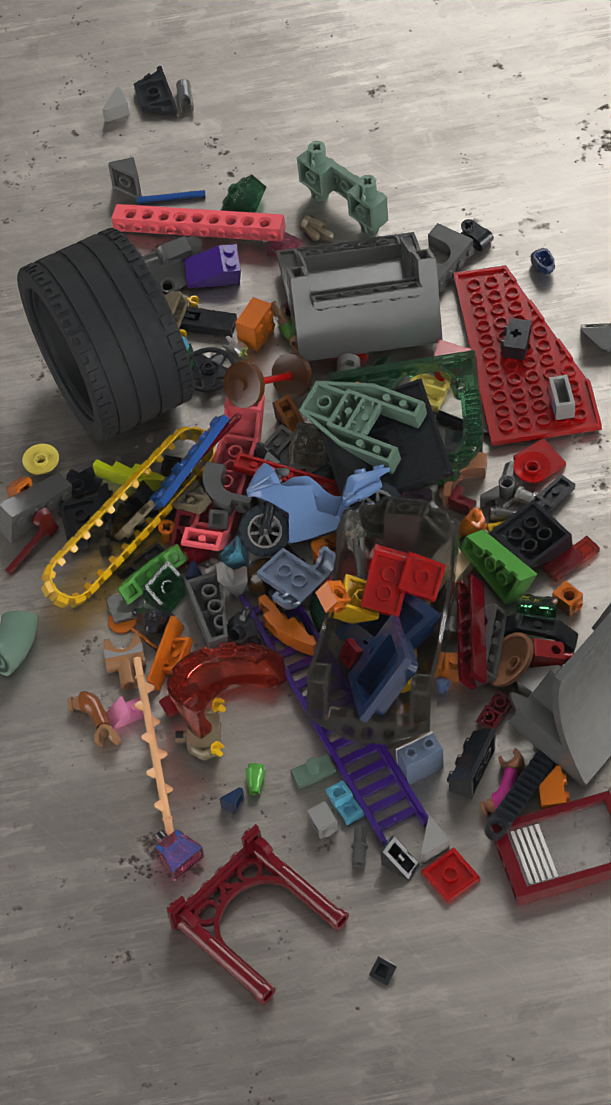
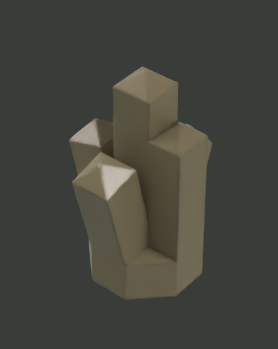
M306 215L302 219L300 230L305 232L314 241L321 239L325 242L333 239V232L326 229L328 226L326 220L315 218L312 215Z

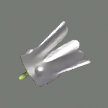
M234 333L233 336L236 340L226 336V340L235 349L226 345H222V348L233 352L239 358L244 355L247 356L248 346L240 341Z

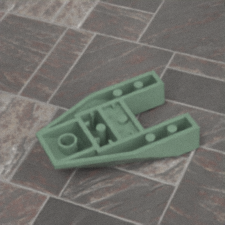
M316 381L299 409V413L340 447L373 467L384 465L385 468L390 467L388 472L390 474H393L401 460L398 447L367 436L378 416L383 415L419 428L427 415L423 401L377 384Z

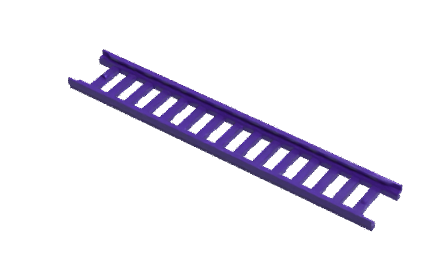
M239 595L242 605L250 607V615L255 619L260 636L348 788L351 790L355 800L363 810L380 843L385 846L388 842L383 830L414 815L417 816L423 828L426 827L428 815L371 720L369 719L366 723L359 719L351 686L302 604L297 608L287 610L284 614L288 620L298 616L305 626L307 633L316 639L318 652L314 656L310 655L286 666L282 659L299 651L291 647L277 651L274 644L281 641L274 635L268 636L265 631L267 628L264 626V622H260L257 615L263 613L259 609V605L252 608L246 596ZM321 660H324L327 667L297 681L291 675ZM330 675H333L336 682L306 696H303L300 689ZM339 690H342L345 697L315 711H312L309 704ZM351 705L354 710L353 713L321 727L318 719ZM358 720L361 722L363 728L333 742H330L327 737L328 734ZM366 736H369L373 742L342 758H339L336 750ZM376 751L379 752L382 759L350 774L346 770L345 766ZM385 767L389 769L391 775L360 790L357 789L354 782ZM394 783L398 784L401 789L400 791L367 806L363 799ZM404 799L408 801L410 807L379 822L373 816V814Z

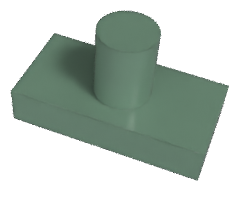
M327 754L317 759L314 757L307 759L305 764L291 769V774L300 790L335 775L336 769Z

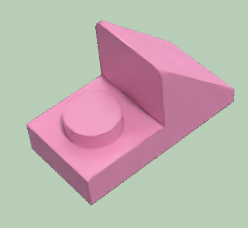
M121 696L106 712L114 730L144 718L143 712L134 708V704L141 700L140 697L125 702L123 696Z

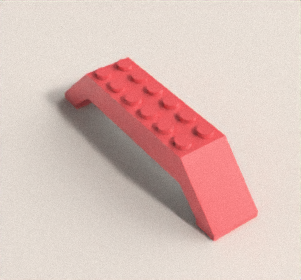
M264 395L257 405L249 408L237 407L226 397L224 414L231 419L236 413H239L241 419L219 441L212 463L225 465L227 477L223 487L231 493L247 495L246 489L249 487L248 483H250L252 476L233 471L232 469L238 452L254 456L256 443L261 442L265 404ZM209 504L204 512L196 514L193 525L185 527L181 545L214 551L222 550L234 539L241 513L233 510L232 516L228 518L227 530L208 529L210 509L216 510Z

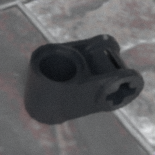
M466 219L461 223V229L463 230L461 234L473 239V247L477 251H482L494 240L491 231L482 227L474 220Z

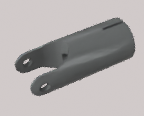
M187 79L178 80L176 88L179 109L183 114V107L191 104L192 110H194L190 81Z

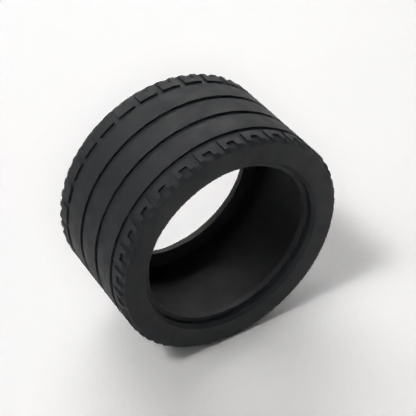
M107 228L19 269L17 275L18 289L38 347L64 399L80 424L92 438L104 442L192 399L194 394V377L179 327L154 275L141 254L122 232L114 228Z

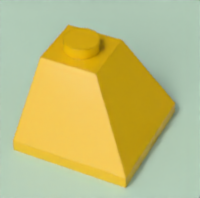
M349 574L345 575L342 584L351 601L345 606L346 608L339 613L334 612L333 618L350 624L377 620L379 618V613L359 608L366 580Z

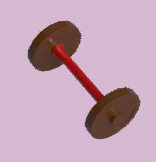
M291 352L280 355L275 360L272 367V376L263 377L260 369L252 362L239 361L233 363L226 370L223 386L225 394L232 404L240 408H249L261 401L265 392V384L273 383L279 394L282 396L289 394L291 399L304 396L312 384V371L309 363L303 356Z

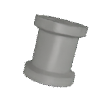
M519 486L514 495V501L527 504L533 499L536 500L538 493H532L525 490L523 486Z

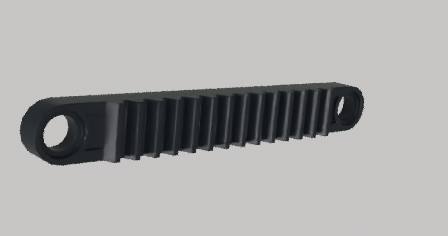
M538 749L488 820L484 832L490 840L499 841L505 836L554 766L555 762ZM496 825L501 829V832L494 833L490 827Z

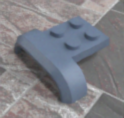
M323 546L319 550L317 562L311 567L282 548L257 571V577L278 590L272 595L274 602L286 610L294 609L300 606L332 574L336 565V554L326 546Z

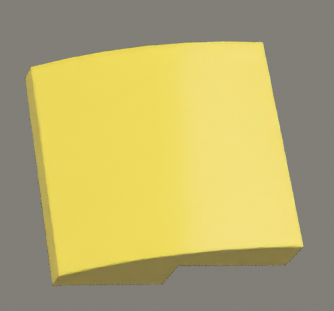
M416 372L410 382L422 379L432 411L438 412L447 395L451 381L446 379L439 381L435 376Z

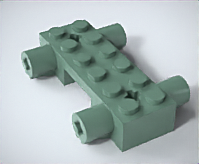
M312 141L308 145V149L297 157L299 182L309 188L313 199L324 201L332 191L347 199L349 216L359 222L361 232L367 236L376 234L379 228L388 221L387 197L384 193L377 190L376 178L374 176L363 175L359 177L352 174L345 167L340 166L332 158L326 156L325 144L321 141Z

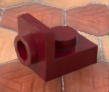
M353 638L346 639L339 658L351 670L360 659L363 650Z

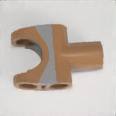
M133 634L131 644L124 649L115 648L110 642V638L104 639V658L107 673L118 672L121 689L126 691L134 690L138 687V683L135 679L136 672L133 658L141 657L142 667L146 666L145 654L139 634Z

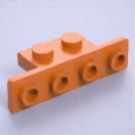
M170 616L147 677V682L154 685L156 691L161 689L166 675L182 674L193 644V640L190 637H180L184 625L175 616Z

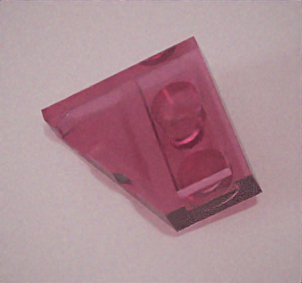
M284 232L282 242H268L267 256L276 257V251L304 247V241Z

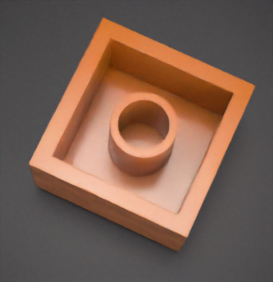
M252 297L236 320L237 337L248 346V349L258 352L260 347L265 345L269 334L273 333L275 323L271 303Z

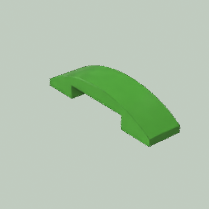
M175 544L135 571L117 590L127 605H129L141 596L145 589L169 571H174L187 559L179 546Z

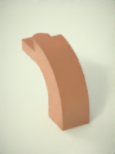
M469 452L458 455L450 460L454 475L438 480L439 498L443 499V506H449L448 498L454 486L462 479H485L488 453Z

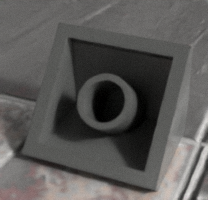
M134 157L109 162L108 166L113 188L135 198L142 197Z

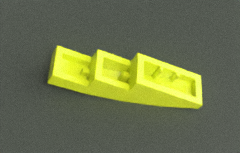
M98 459L93 463L96 476L121 485L141 466L135 463L130 468L117 461L113 466H110ZM152 471L149 476L143 474L138 479V482L144 480L152 490H158L161 482L166 477Z

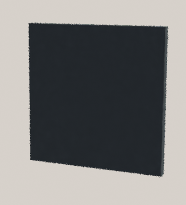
M420 378L391 388L390 390L423 401L426 404L427 415L419 428L383 415L378 416L367 436L398 447L401 457L393 474L387 472L380 476L381 482L388 483L395 487L398 493H403L454 475L422 379ZM320 430L341 496L347 477L354 475L355 470L365 469L366 472L373 471V466L340 447ZM376 493L368 497L373 502H376ZM379 493V501L387 498Z

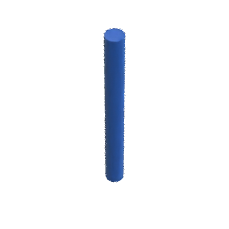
M205 190L142 196L137 197V202L142 204L206 197Z

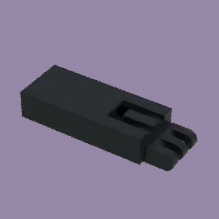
M187 306L179 328L188 332L222 337L229 336L232 338L236 328L237 314Z

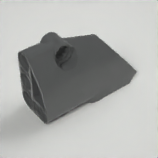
M186 236L159 246L156 251L142 256L164 295L172 291L176 292L187 285L184 259L200 253L202 240L195 236L186 238ZM168 284L172 289L165 290L163 285Z

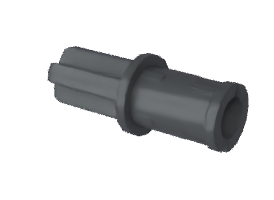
M361 825L354 828V843L351 846L353 849L352 864L355 867H364L366 865L365 856L368 849L366 844L367 828Z

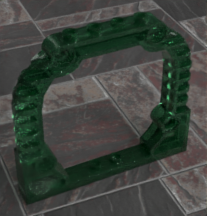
M475 350L329 373V381L369 383L388 379L396 380L407 376L415 377L420 374L440 371L442 378L450 382L453 396L457 400H461L463 435L457 448L454 451L447 452L454 475L420 486L419 488L436 484L445 485L447 482H454L459 478L460 471L466 468L470 461L478 455L483 444L484 427L481 391Z

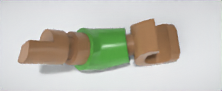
M276 301L271 302L274 316L278 318L277 322L280 332L290 341L293 351L298 353L292 320L289 315L285 314L287 311L284 306L279 308Z

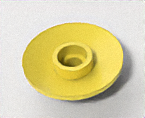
M49 444L31 446L25 451L22 458L24 468L29 473L35 475L51 472L59 462L58 451Z

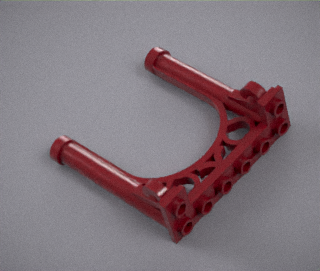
M255 824L243 833L241 838L243 848L239 852L233 853L229 861L224 866H220L216 870L215 875L210 880L204 881L200 889L195 894L190 895L186 901L183 896L173 900L168 906L167 914L173 930H181L255 995L254 998L263 1005L271 999L276 988L230 949L220 934L221 918L231 900L252 886L275 884L289 890L335 930L340 929L346 923L349 913L343 908H338L275 855L271 845L261 837L259 826ZM249 866H256L258 868L256 877L245 878L242 876V872ZM263 867L270 871L274 876L263 875ZM237 874L238 880L241 883L236 881L229 884L228 882ZM220 891L221 894L218 899L220 904L218 906L217 902L211 899ZM213 907L216 910L215 917L207 920L199 917V914L205 908ZM214 925L215 937L203 927Z

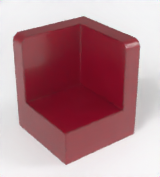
M456 485L448 498L449 510L466 516L473 507H476L477 501L464 496V487Z

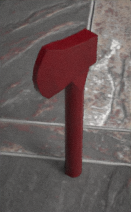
M41 508L35 513L32 523L38 526L39 530L5 569L9 575L13 573L45 536H52L59 528L48 508Z

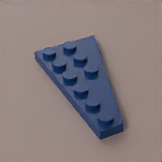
M223 414L219 417L215 416L211 420L208 430H205L200 435L198 442L191 447L183 460L173 466L171 469L172 473L161 482L159 489L150 497V500L156 504L150 512L168 503L230 418Z

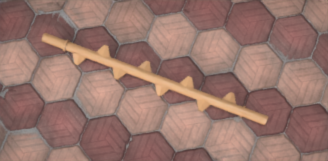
M141 657L133 658L136 672L135 679L138 683L141 700L134 704V708L143 712L147 732L141 735V739L149 743L153 767L146 771V774L156 779L160 800L154 803V808L162 812V821L164 822L167 840H172L175 838L167 794L172 792L173 788L164 782L160 761L167 756V752L158 748L154 727L160 723V720L152 716L148 693L153 691L155 687L145 682L146 676L143 672Z

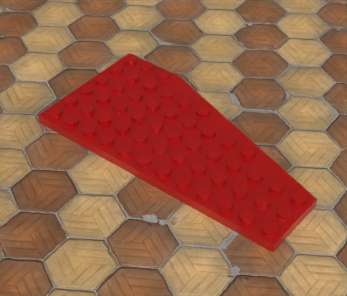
M502 265L453 273L468 345L472 349L471 358L491 446L602 430V423L591 381L584 376L574 362L570 352L562 341L555 336L545 322L543 315L532 300H529L508 267ZM509 318L531 321V335L525 360L503 358V350H500L501 340L506 337L504 336V327L508 325ZM567 375L575 401V416L573 418L556 420L548 392L549 377Z

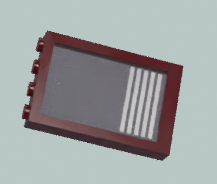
M610 790L519 816L505 836L499 841H494L517 906L611 879ZM491 826V831L494 833L501 832L498 826Z

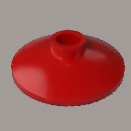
M527 451L515 459L513 468L519 479L528 483H537L545 480L550 475L552 465L545 454L538 451Z

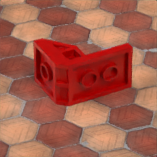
M377 544L374 546L367 561L366 574L368 576L359 608L387 616L393 614L399 617L405 592L396 589L408 553Z

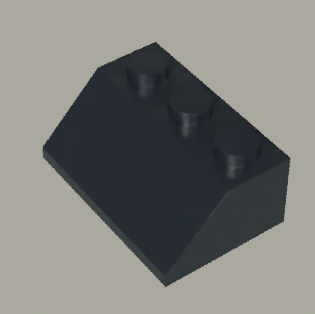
M493 728L473 731L470 738L467 737L463 744L464 751L462 754H458L455 761L456 767L454 771L451 770L447 777L449 791L470 799L473 798L496 749V730Z

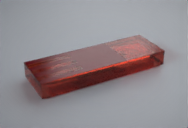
M585 536L545 565L543 571L557 583L600 551V547L588 536Z

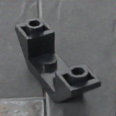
M518 612L507 616L504 637L512 633H523L562 642L564 650L570 652L575 651L579 635L560 619L525 612Z

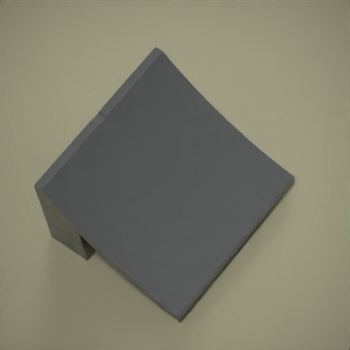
M414 232L276 251L292 320L297 352L307 361L339 357L346 353L355 355L370 351L376 352L438 343L439 339L443 340L436 258L429 248L420 249Z
M611 603L593 625V633L557 674L551 670L546 674L534 692L508 722L534 746L553 760L555 764L561 765V769L582 787L588 784L611 756Z

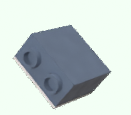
M432 731L396 749L397 765L409 785L444 768L443 748Z

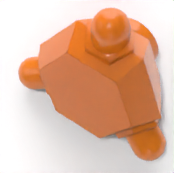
M473 507L459 523L458 530L453 533L454 539H460L466 535L487 529L486 519L479 507Z

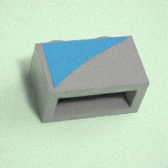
M568 376L549 377L548 392L556 420L573 418L575 416V401Z

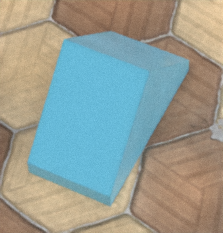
M236 536L219 554V561L232 570L249 566L248 551L242 545L239 536Z

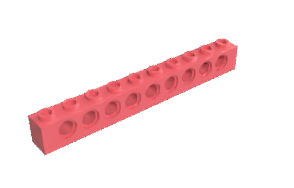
M116 204L111 218L113 228L124 232L282 242L286 228L283 214Z

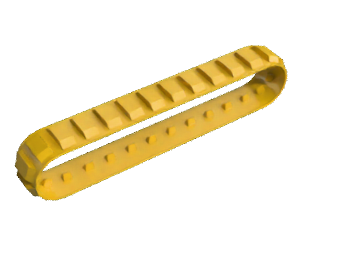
M184 426L177 429L127 479L113 496L102 505L99 511L88 520L87 524L85 523L78 530L74 537L64 545L62 550H59L49 562L50 564H47L41 576V580L44 581L41 589L46 598H49L54 605L61 608L65 606L74 608L83 604L86 598L89 599L100 585L110 577L112 572L127 559L149 533L158 526L161 520L174 508L172 502L194 480L199 482L203 478L206 462H213L216 445L202 458L204 462L202 469L197 466L193 469L195 476L190 481L185 479L182 482L183 489L178 494L174 493L171 497L172 501L167 506L158 509L159 514L155 519L148 517L145 520L147 527L142 532L136 530L133 533L135 540L130 545L122 544L121 549L123 553L118 558L111 556L108 559L111 565L106 571L99 569L96 572L98 579L93 584L87 582L83 586L86 590L84 593L79 595L76 592L71 594L72 596H68L57 590L52 580L56 575V572L53 571L55 565L63 566L66 563L63 557L69 551L75 553L78 550L77 542L81 538L85 540L90 538L91 535L88 531L94 525L100 527L103 524L101 517L106 512L112 514L115 511L113 505L119 499L124 502L128 498L125 492L130 487L136 489L140 485L138 479L143 474L149 476L152 473L149 467L155 461L161 463L164 460L162 454L166 449L173 451L176 447L174 442L177 440L182 442L188 439L197 443L198 438L205 431L204 429L196 426L190 428Z

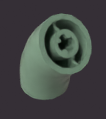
M9 611L2 614L0 623L1 675H11L24 661L30 651L38 627L39 617L36 614L27 611Z

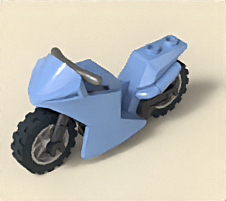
M263 463L254 474L246 492L248 497L258 498L264 501L265 505L250 509L242 517L239 524V537L247 551L256 556L267 557L275 555L280 549L285 548L287 543L290 544L351 531L355 528L356 524L368 532H386L400 521L404 507L402 497L395 487L381 482L380 476L390 471V467L385 468L384 465L374 466L373 471L368 472L365 469L355 470L354 475L347 477L342 495L333 496L309 476L293 477L282 483L279 480L290 473L289 469L277 468L274 470L270 465ZM376 493V502H373L368 497ZM379 493L387 498L384 501H379ZM389 500L391 509L385 508V503ZM382 510L390 512L386 519L383 517ZM377 512L381 518V521L378 522L373 521ZM262 517L260 525L255 522L257 518ZM252 523L258 527L255 532H250ZM275 524L278 525L279 533L272 531V527ZM258 534L260 536L257 543L252 539L251 535ZM269 534L278 536L273 543L268 536ZM263 536L266 537L269 545H260Z

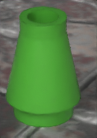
M250 763L248 768L245 769L248 793L257 795L260 794L266 770H264V765Z

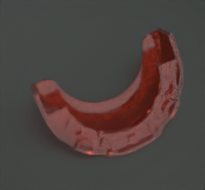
M236 642L220 643V647L209 650L208 647H204L185 656L172 668V674L167 678V690L188 729L196 737L202 739L212 731V725L205 717V709L209 702L217 695L230 689L245 686L276 689L287 682L284 655L265 646L248 643L247 646L236 645Z

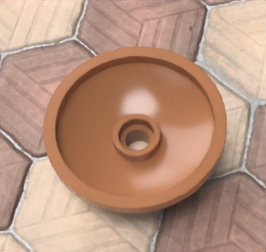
M512 633L503 638L497 678L489 683L496 687H504L516 682L525 674L531 664L534 650L533 642L527 635Z

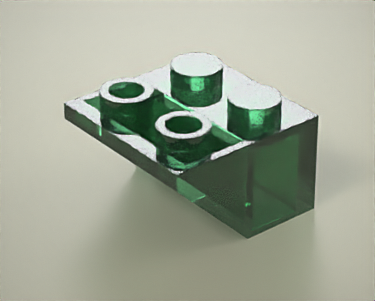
M252 174L246 178H241L239 182L229 186L228 194L222 201L223 206L220 211L255 213L267 186Z

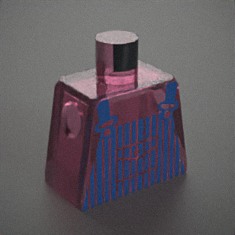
M160 830L154 837L159 843L155 848L157 856L174 881L204 857L203 847L179 830H175L170 835L164 830Z

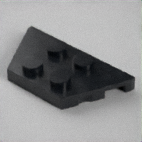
M158 66L157 71L152 75L148 73L143 79L133 84L142 111L178 113L162 66Z

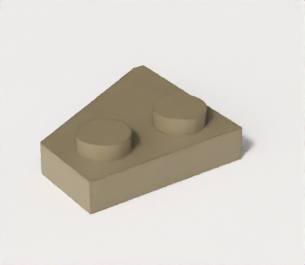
M194 480L172 504L175 509L200 514L206 510V507L212 501L199 482Z
M149 500L114 536L119 541L124 537L128 539L135 532L133 528L136 525L139 527L146 520L145 516L156 504Z

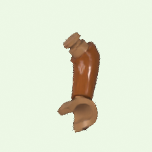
M82 691L79 693V696L68 698V708L71 712L75 711V709L81 710L82 713H87L92 718L97 728L94 743L98 747H104V739L107 736L116 746L121 744V736L111 727L106 711L95 694Z

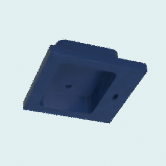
M405 593L399 620L405 638L411 641L415 650L434 631L433 625L441 618V615L418 597ZM379 613L377 620L354 624L344 622L334 633L344 642L346 639L353 638L364 653L390 616Z
M393 614L348 674L359 719L366 723L374 713L380 716L385 714L418 668V661L412 643L405 638L399 617Z

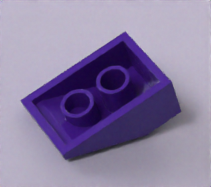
M237 244L219 245L184 259L188 288L240 285L241 268Z

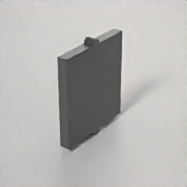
M120 593L105 597L108 613H111L115 624L136 619V616L132 614V610L144 607V600L140 596L129 605H127Z

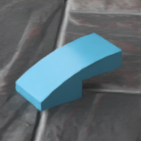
M343 780L325 789L330 801L346 826L365 817L363 810L355 801L351 790Z

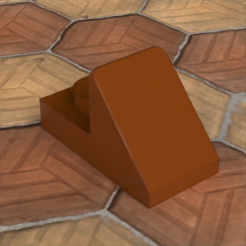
M289 394L272 403L276 420H281L284 427L293 433L307 426Z

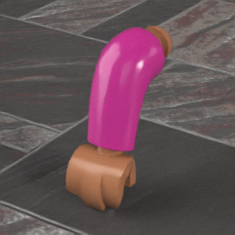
M517 748L513 750L514 757L508 762H505L502 755L498 757L499 763L504 770L499 789L491 794L492 798L487 799L486 803L484 801L480 802L485 816L488 815V812L492 814L495 812L498 805H500L517 781L518 776L526 768L524 757Z

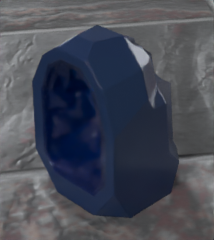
M547 248L535 250L531 254L530 261L537 271L544 275L554 271L555 259Z

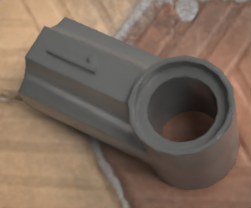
M514 461L505 463L502 476L499 479V496L504 500L514 498L519 478L514 472Z

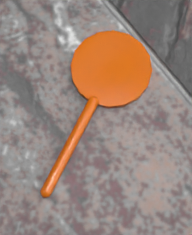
M109 616L108 624L113 632L124 634L132 630L134 633H138L139 637L151 647L158 650V646L134 628L137 618L115 624L112 616Z

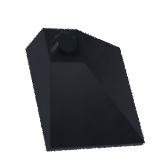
M534 499L489 532L495 540L531 569L554 560L573 546L572 534Z

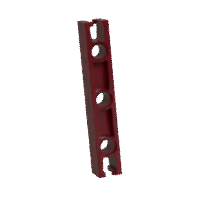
M470 574L467 576L468 586L463 580L456 583L459 682L474 690L477 688L475 679L482 684L487 682L484 583Z

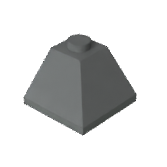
M611 323L581 324L582 331L601 349H605V352H611Z

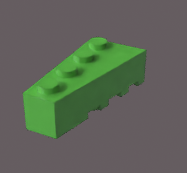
M484 530L467 535L459 548L505 605L519 600L520 594L525 595L537 576L535 571Z

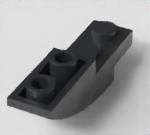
M104 483L96 495L90 518L113 496V490H109L108 483ZM115 511L112 514L106 512L101 517L103 524L100 527L94 525L90 529L92 542L99 543L101 557L109 556L108 548H112L111 539L107 537V533H110L109 524H113V516H116Z

